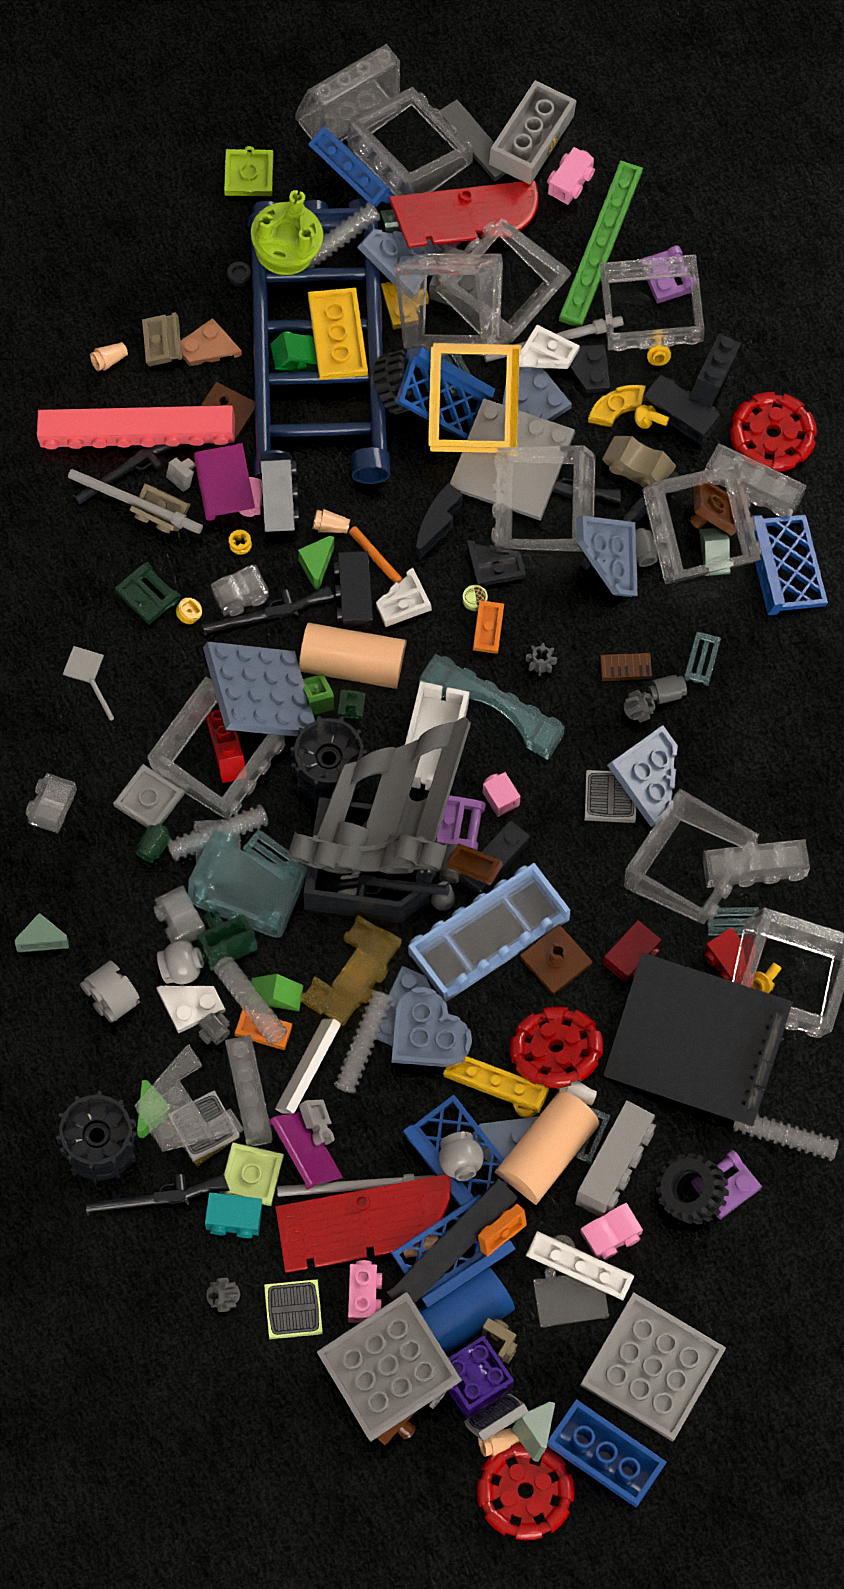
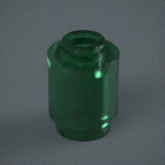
M158 823L155 826L149 825L137 844L136 854L143 860L153 863L155 859L160 857L171 839L168 834L169 830Z

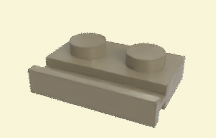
M172 313L169 316L161 315L142 319L145 357L148 366L172 362L173 359L181 360L182 351L178 315Z

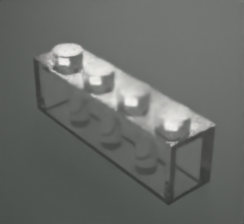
M721 444L717 445L704 472V478L714 485H721L729 489L734 495L744 496L750 499L753 504L760 507L764 506L780 517L793 516L806 489V485Z
M805 839L706 850L702 858L707 888L714 887L717 890L725 889L729 885L739 884L741 887L751 886L754 882L764 881L766 884L776 883L779 879L788 878L790 881H798L807 876L810 870Z
M251 1035L225 1040L246 1146L252 1147L271 1143L272 1132L268 1122L269 1118Z

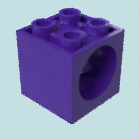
M484 1335L449 1358L462 1381L447 1391L466 1419L512 1391L514 1380Z

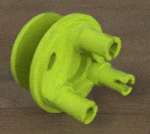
M298 190L290 193L289 202L275 203L261 210L255 217L251 227V240L259 262L269 271L280 275H293L306 269L319 253L323 243V229L320 221L309 209L305 208L303 204L305 195L301 191L298 195Z

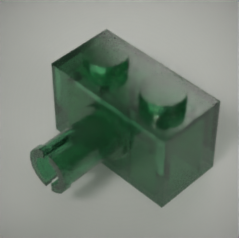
M217 910L211 911L214 916L213 918L209 912L205 914L204 921L210 929L197 934L201 954L210 970L257 950L255 933L244 914L226 922H223Z

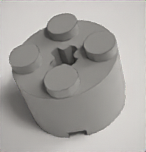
M108 961L80 983L84 992L88 996L92 995L96 1001L93 1003L96 1011L101 1016L105 1015L109 1022L116 1021L140 1003L135 988L126 976L116 973L119 967L112 961Z

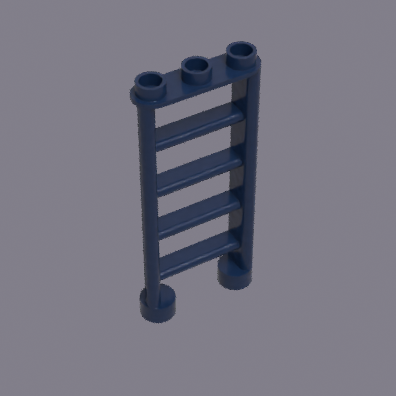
M356 199L349 202L347 208L328 209V205L320 200H309L303 203L305 208L309 209L318 218L323 232L363 231L364 239L373 229H378L381 222V216L376 211V207L372 206L366 199ZM262 201L253 205L252 214L248 217L250 229L258 213L267 206L275 204V202ZM251 240L256 455L253 458V478L262 480L260 454L284 452L271 450V437L370 435L371 447L356 450L351 455V476L353 480L364 484L386 481L389 479L391 472L390 455L387 452L385 406L377 393L373 371L375 360L383 355L380 270L364 255V267L309 268L293 275H280L267 270L259 262ZM365 280L366 318H360L362 331H367V376L319 380L318 371L269 372L268 334L283 332L312 333L313 330L311 320L268 321L267 283ZM369 383L370 422L271 424L270 385Z

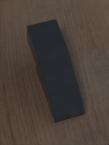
M450 483L437 495L423 519L416 545V557L419 560L453 528L452 515L462 506L463 494Z

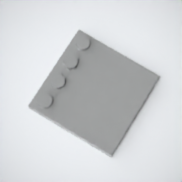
M483 399L467 440L505 441L506 406ZM518 410V453L462 452L450 484L462 494L541 521L575 434V429Z
M407 1292L317 1351L370 1441L462 1381Z
M633 1293L580 1386L669 1440L674 1441L726 1347Z

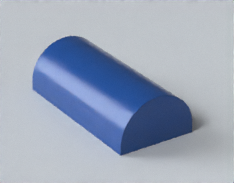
M488 1267L430 1307L422 1306L418 1310L442 1349L448 1355L480 1334L488 1318L493 1321L495 1319L501 1320L514 1311L515 1307L502 1282L492 1269Z
M577 1399L547 1443L549 1448L636 1508L666 1464L665 1460Z

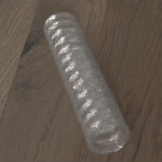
M367 202L365 204L366 207H360L359 212L355 211L353 213L354 216L349 215L347 221H341L342 224H337L335 230L331 229L329 234L325 233L319 253L306 269L315 268L314 265H320V261H325L327 256L331 257L333 251L337 252L339 247H344V243H350L351 238L355 239L356 234H362L363 229L367 230L369 225H374L375 220L379 221L380 215L376 208Z
M259 804L256 806V809L251 807L248 812L244 810L240 815L236 813L233 818L228 816L227 820L221 819L220 823L213 822L212 826L205 825V829L200 827L197 829V832L192 830L189 835L185 833L181 838L179 836L175 837L176 840L174 841L169 839L167 844L173 859L178 861L179 857L186 858L187 854L194 855V851L199 853L202 851V848L209 849L210 845L214 847L217 842L222 844L225 839L229 841L233 836L237 838L240 833L245 835L246 831L252 832L253 828L260 829L261 825L268 826V818L264 808Z
M231 956L220 959L214 966V972L218 974L219 979L227 986L228 991L235 997V1000L240 1003V1007L244 1009L249 1019L257 1026L258 1031L262 1032V1036L266 1038L269 1044L282 1040L287 1033L286 1027L282 1026V1022L278 1020L273 1010L265 1003L264 998L260 997V993L256 991L251 981L243 974L238 964L234 962Z
M376 990L370 993L372 998L368 999L369 1005L364 1008L366 1013H363L361 1016L363 1020L359 1021L358 1025L360 1027L355 1030L357 1035L353 1036L352 1040L354 1042L349 1045L351 1050L347 1051L346 1055L348 1057L343 1060L345 1064L340 1067L342 1072L337 1075L338 1081L334 1082L336 1088L351 1094L356 1093L355 1086L359 1085L358 1078H362L361 1071H364L366 1068L364 1063H368L367 1056L372 1053L370 1048H374L375 1044H373V1041L377 1040L376 1034L381 1031L379 1026L383 1025L382 1019L387 1016L385 1011L389 1010L388 1004L393 1001L389 995Z
M757 1114L754 1126L735 1121L733 1126L735 1132L741 1130L742 1134L748 1132L750 1133L749 1136L757 1135L758 1139L764 1137L765 1141L773 1140L774 1144L780 1142L781 1146L786 1144L791 1149L796 1147L797 1151L803 1149L807 1154L812 1152L813 1156L819 1154L821 1155L820 1158L828 1157L829 1161L835 1158L839 1145L837 1138L832 1140L828 1135L825 1138L822 1137L821 1133L818 1135L814 1134V1131L809 1133L806 1132L807 1129L805 1128L799 1130L798 1126L793 1128L789 1123L783 1125L782 1121H779V1123L775 1122V1119L770 1121L767 1120L766 1116L760 1118L759 1114Z

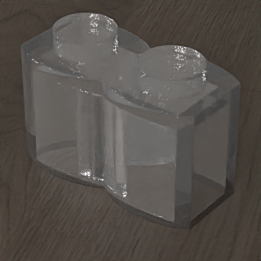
M256 565L246 567L233 575L221 578L211 584L212 593L224 616L238 615L244 610V607L249 605L258 606L264 603L269 596L268 588Z
M46 773L44 779H39L35 789L37 796L34 801L29 802L26 809L29 824L58 833L77 790L75 782Z
M183 886L155 899L157 906L153 909L159 921L164 920L168 928L164 930L171 943L181 940L190 943L206 935L205 927Z

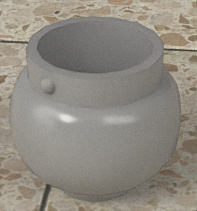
M187 941L173 942L165 950L157 953L159 970L167 984L173 982L179 985L191 983L199 976L200 968L204 967L200 949L198 947L194 948Z
M457 1132L441 1140L439 1164L445 1174L456 1178L458 1181L473 1178L482 1167L484 1159L482 1148L474 1140L473 1135L469 1132Z

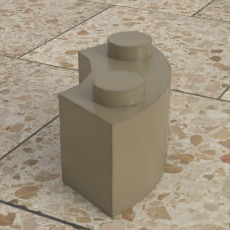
M614 436L602 459L609 466V470L612 473L622 475L640 484L647 490L657 489L676 467L664 451L646 447L633 436Z

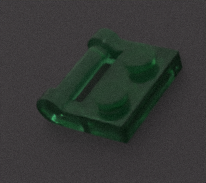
M148 562L141 565L115 587V592L148 625L169 607L177 604L182 597L176 590L173 591L153 571V567ZM146 577L165 598L161 600L141 579Z

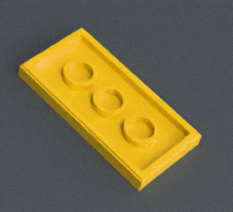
M356 288L308 292L319 380L367 376L368 368Z

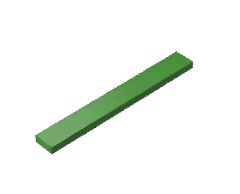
M620 161L560 314V322L575 327L583 326L642 174V167Z

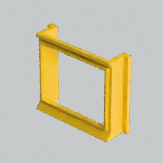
M433 343V347H431L428 445L430 446V451L518 453L517 432L521 345ZM441 353L507 355L505 441L439 440Z

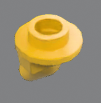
M655 332L654 346L649 347L647 353L648 361L655 366L665 365L671 358L670 349L663 345L664 333Z
M647 405L638 406L635 412V421L642 429L649 428L653 421L666 426L669 417L655 412L656 410L653 406Z
M773 962L765 974L762 972L751 974L753 989L770 993L774 987L772 981L782 968Z

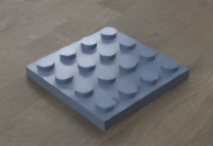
M207 642L203 649L225 730L298 737V729L300 727L305 728L308 724L315 721L303 689L305 685L295 651Z

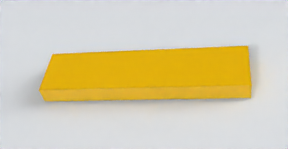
M467 1056L461 1064L446 1066L443 1073L445 1078L537 1113L540 1112L549 1092V1088H545L542 1084L536 1083L535 1085L523 1077Z

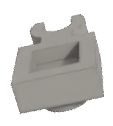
M307 1100L299 1104L306 1128L313 1130L312 1138L314 1144L318 1146L324 1142L325 1145L333 1142L334 1135L327 1127L332 1123L324 1100Z

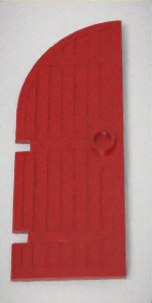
M535 180L531 184L523 181L391 196L389 198L408 248L427 246L426 239H431L433 245L478 240L477 233H481L483 239L514 234L523 229L532 220L537 211L539 200Z
M444 1174L276 1206L285 1273L308 1269L307 1260L314 1259L315 1267L368 1258L366 1249L374 1247L375 1256L390 1254V1252L443 1218L450 1199L451 1177Z

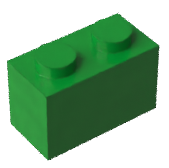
M283 332L270 344L275 369L290 372L318 371L314 337L312 335Z

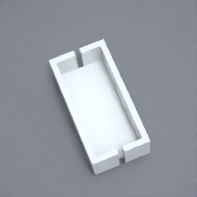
M420 681L405 745L418 740L420 735L435 726L455 722L466 717L469 692L447 687L446 701L441 700L442 686ZM442 749L430 751L420 757L412 787L420 789L421 784L425 785V790H430Z

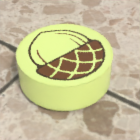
M479 585L467 587L463 592L464 606L471 611H478L479 601H487L486 590Z

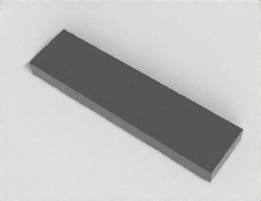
M458 100L438 111V116L494 182L507 174L489 165L490 150L494 142Z

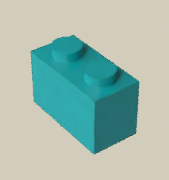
M209 1193L205 1220L206 1230H210V1233L215 1235H226V1232L237 1233V1236L241 1238H252L253 1235L259 1236L263 1206L262 1199Z

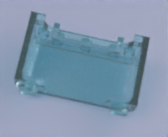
M213 830L189 878L188 898L194 905L269 936L279 938L283 935L306 879L308 867L295 860L286 861L282 867L237 849V843L230 833Z

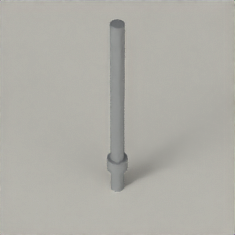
M621 316L608 320L598 319L593 321L592 324L556 334L567 340L593 333L598 335L606 333L607 329L622 326L623 319ZM526 342L518 343L515 345H521L522 350ZM483 354L485 362L507 357V355Z
M71 469L68 478L170 521L177 528L181 529L184 527L198 534L203 529L202 524L188 519L185 514L178 511L175 513L74 469Z
M403 1174V1177L321 1183L306 1190L305 1184L277 1186L278 1197L351 1192L433 1177L435 1175L414 1176V1174Z

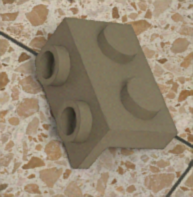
M144 484L139 498L174 513L178 511L186 515L190 507L189 503L149 484ZM135 506L130 508V511L136 513L134 516L136 519L145 523L151 520L157 523L156 528L161 531L170 533L171 530L179 531L180 529L172 525L170 521Z
M488 1318L483 1326L481 1337L484 1335L490 1344L499 1348V1359L502 1363L506 1362L509 1364L518 1345L515 1343L516 1334L509 1331V1326L499 1319L493 1321Z

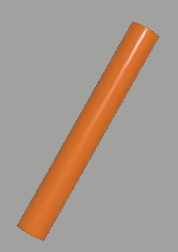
M356 526L349 530V534L364 551H368V555L394 584L396 582L399 584L403 578Z

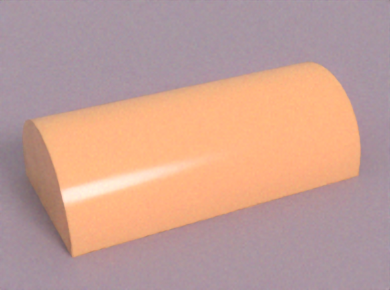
M307 623L302 642L299 668L304 673L323 674L327 677L397 689L406 640Z
M558 1092L496 1169L495 1173L537 1205L599 1126L597 1116L591 1108L577 1097L567 1092Z

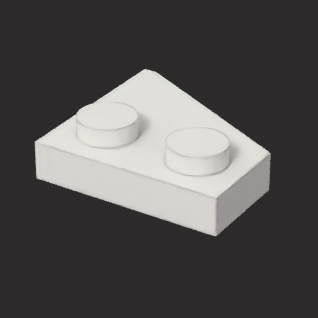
M536 325L521 350L519 367L568 369L579 351V345Z
M412 568L399 584L396 582L390 588L389 593L383 595L376 602V608L385 627L431 611V604Z
M214 986L157 987V991L178 1033L199 1024L210 1013L217 1016L225 1012V1008Z

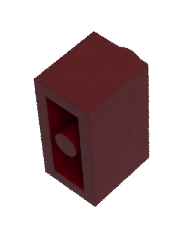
M638 920L606 954L603 965L627 984L631 978L634 979L642 953L655 957L661 952L659 949L661 939Z

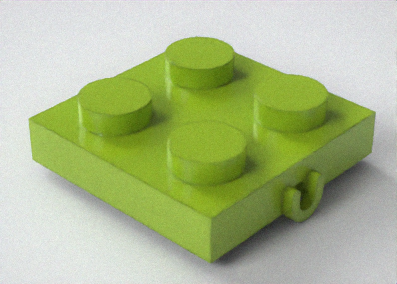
M250 146L246 147L245 150L226 149L225 195L272 196L273 150H254Z

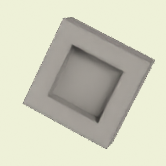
M174 458L169 462L166 477L184 492L191 486L194 474L192 468L196 465L189 458L182 462Z

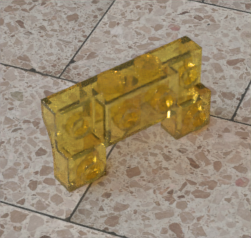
M359 915L355 919L352 929L344 935V941L357 948V950L335 979L332 987L314 977L308 991L300 996L302 1003L321 1015L324 1013L328 1017L337 1020L342 1026L345 1025L354 1010L359 1008L362 1002L366 1004L374 992L372 990L376 982L381 983L388 973L386 969L387 963L401 945L400 938L373 925Z

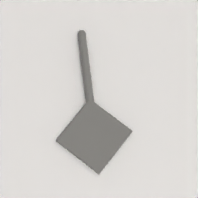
M73 646L63 675L89 682L109 720L112 721L114 717L95 682L104 655Z

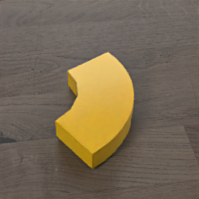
M622 386L602 396L593 406L588 422L612 427L615 419L622 413L636 411L637 407L642 404L645 386Z

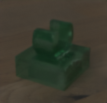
M341 690L338 717L363 720L366 693Z

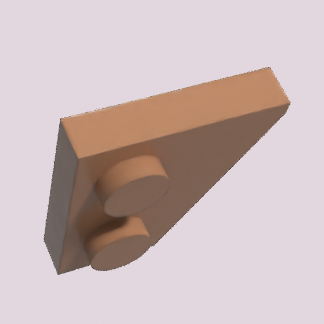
M213 318L181 340L182 358L189 366L199 365L203 362L220 361L221 357L234 355V358L242 355L240 348Z

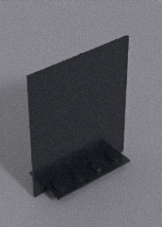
M642 953L603 1076L754 1126L780 1041L784 1040L782 1035L793 1001Z

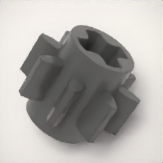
M544 643L538 647L532 645V654H526V661L531 662L529 671L534 669L538 672L539 676L546 671L551 673V664L555 665L557 663V658L551 657L554 654V648L549 649L545 647Z
M639 690L629 693V698L625 699L626 702L624 703L626 715L630 719H638L640 723L650 719V714H653L655 709V702L652 696L646 692L641 693Z
M210 1013L198 1025L202 1029L199 1031V1036L207 1045L211 1041L218 1045L230 1034V1031L227 1029L230 1026L229 1021L222 1013L217 1017Z
M218 1278L216 1282L210 1283V1287L207 1290V1301L211 1307H218V1312L229 1311L230 1308L236 1307V1303L240 1298L238 1286L235 1282L229 1283L228 1278Z

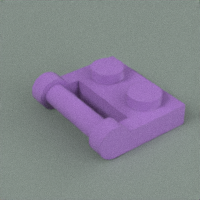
M674 246L665 252L640 259V266L657 303L689 294L697 289L696 282L691 279L681 257L683 253L679 246ZM673 260L683 282L682 285L677 286L667 262Z
M449 795L437 834V843L444 846L445 844L458 845L459 843L478 850L479 844L476 841L481 813L485 811L486 804L479 800ZM464 809L472 811L467 839L459 838Z
M734 1150L726 1154L727 1158L717 1164V1167L723 1172H726L732 1166L737 1171L736 1174L728 1179L729 1185L725 1186L729 1190V1196H724L723 1200L727 1201L725 1207L722 1205L719 1207L721 1211L717 1216L719 1219H722L762 1188ZM697 1176L691 1183L701 1195L704 1182L702 1177Z

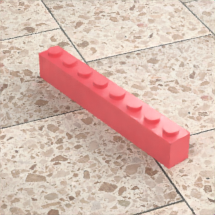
M233 406L38 410L37 438L40 446L47 449H56L58 447L79 449L82 446H93L95 448L118 446L126 448L131 445L153 447L154 445L165 444L172 447L179 444L201 446L208 443L226 445L228 443H235V414Z

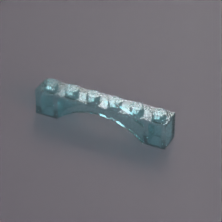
M435 654L420 676L421 682L442 686V699L446 698L447 687L468 691L469 699L494 707L516 726L526 747L547 760L564 735L565 727L558 719L554 717L548 718L541 714L540 710L535 706L525 705L514 694L502 692L491 681L479 679L473 671L456 666L446 656L440 657Z

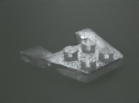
M187 1045L135 1105L136 1111L162 1151L196 1144L195 1142L206 1139L221 1138L223 1135L237 1134L243 1131V1127L231 1109L206 1122L181 1084L180 1080L202 1067L201 1062L190 1045Z

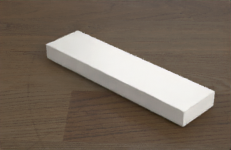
M322 1019L275 1108L282 1114L295 1113L340 1027V1022L335 1019Z
M539 1231L536 1232L526 1256L621 1300H624L634 1278V1275Z

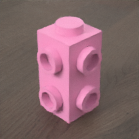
M575 147L569 154L566 153L560 161L559 169L552 171L547 180L549 184L548 194L569 205L573 198L577 199L582 191L583 183L585 180L589 181L595 172L593 168L594 158L588 152L580 151Z
M360 1260L356 1261V1264H350L348 1323H361L381 1309V1299H376V1289H382V1273H377V1265H372L371 1261Z

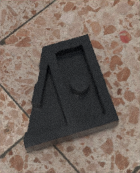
M605 345L579 346V351L570 364L569 371L574 378L579 380V385L585 393L610 392Z
M467 541V548L477 585L482 587L525 578L526 573L520 552L510 549L503 550L493 545L489 547L475 544V541Z

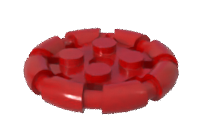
M775 392L759 393L751 396V400L748 402L743 401L735 410L731 419L733 425L729 429L730 439L735 451H739L742 455L741 458L752 467L760 470L763 468L771 469L772 472L790 470L795 468L798 462H804L814 449L816 444L814 436L817 435L814 417L811 412H807L804 409L805 405L795 397L785 393L784 396L776 395ZM773 404L782 405V408H779V407H773V408H772V405H773ZM755 408L759 411L757 415H754L752 412ZM797 414L800 419L795 422L792 417ZM742 426L749 427V431L743 430ZM768 429H776L780 435L770 437L766 431ZM797 435L804 436V439H803V440L796 439V438H797ZM751 444L754 449H749L747 446ZM790 450H791L792 453H793V455H791V456L788 455V454H786V453H788ZM765 453L774 455V459H764Z
M548 1007L542 1009V1012L536 1015L534 1013L530 1014L516 1027V1035L510 1041V1058L512 1063L517 1065V1072L527 1081L535 1085L536 1083L543 1084L545 1088L568 1087L577 1080L581 1082L598 1066L597 1060L602 1057L603 1038L601 1032L596 1030V1023L583 1012L578 1010L575 1012L569 1011L568 1007ZM565 1020L572 1022L570 1027L564 1025ZM588 1035L587 1038L581 1040V1036ZM525 1038L530 1039L531 1044L525 1042ZM554 1045L563 1047L559 1052L550 1051V1048ZM529 1058H533V1061L531 1062L526 1060ZM572 1066L573 1071L569 1073L564 1071V1069Z
M521 1442L511 1445L510 1448L495 1456L491 1455L481 1469L483 1471L481 1479L477 1480V1501L479 1507H482L486 1514L484 1518L499 1533L503 1535L506 1533L515 1536L517 1540H536L542 1538V1535L549 1531L553 1533L567 1519L570 1513L568 1511L570 1503L574 1502V1481L572 1474H568L565 1468L567 1464L552 1449L546 1448L540 1458L542 1459L540 1466L529 1463L531 1457ZM514 1457L517 1464L508 1468L506 1460ZM556 1472L559 1480L551 1483L549 1474ZM493 1475L501 1478L499 1487L491 1483ZM520 1485H530L533 1489V1495L526 1499L520 1497L518 1494V1487ZM552 1496L560 1498L558 1507L550 1505ZM497 1499H500L503 1508L496 1510L492 1503ZM542 1513L545 1521L537 1525L533 1517ZM511 1516L522 1519L520 1526L509 1523Z

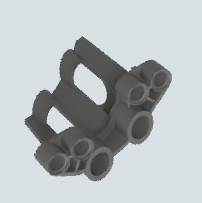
M463 717L455 722L435 726L420 735L418 740L398 748L387 747L365 755L356 762L345 764L341 769L317 834L309 837L295 832L288 852V858L313 868L324 869L327 872L337 874H351L358 871L409 874L415 869L440 871L447 844L444 846L435 841L471 723L469 720ZM442 749L428 797L422 801L411 800L409 793L420 757L430 751ZM382 774L371 813L364 825L361 827L344 822L356 783L368 776Z

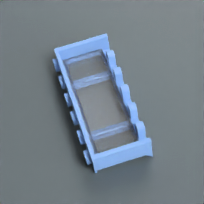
M535 863L529 867H521L515 872V876L509 880H501L494 886V890L488 894H480L473 900L471 905L466 908L461 907L457 909L450 919L445 922H437L430 932L424 936L420 934L411 940L408 946L409 956L412 957L438 994L443 998L444 1002H447L539 941L557 925L560 924L561 926L569 921L570 909Z

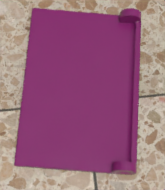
M242 443L194 453L206 520H213L218 515L255 509Z
M301 1112L276 1116L268 1121L270 1125L274 1126L306 1183V1190L317 1184L343 1178L324 1143L318 1146L314 1144L312 1138L313 1130L306 1128Z

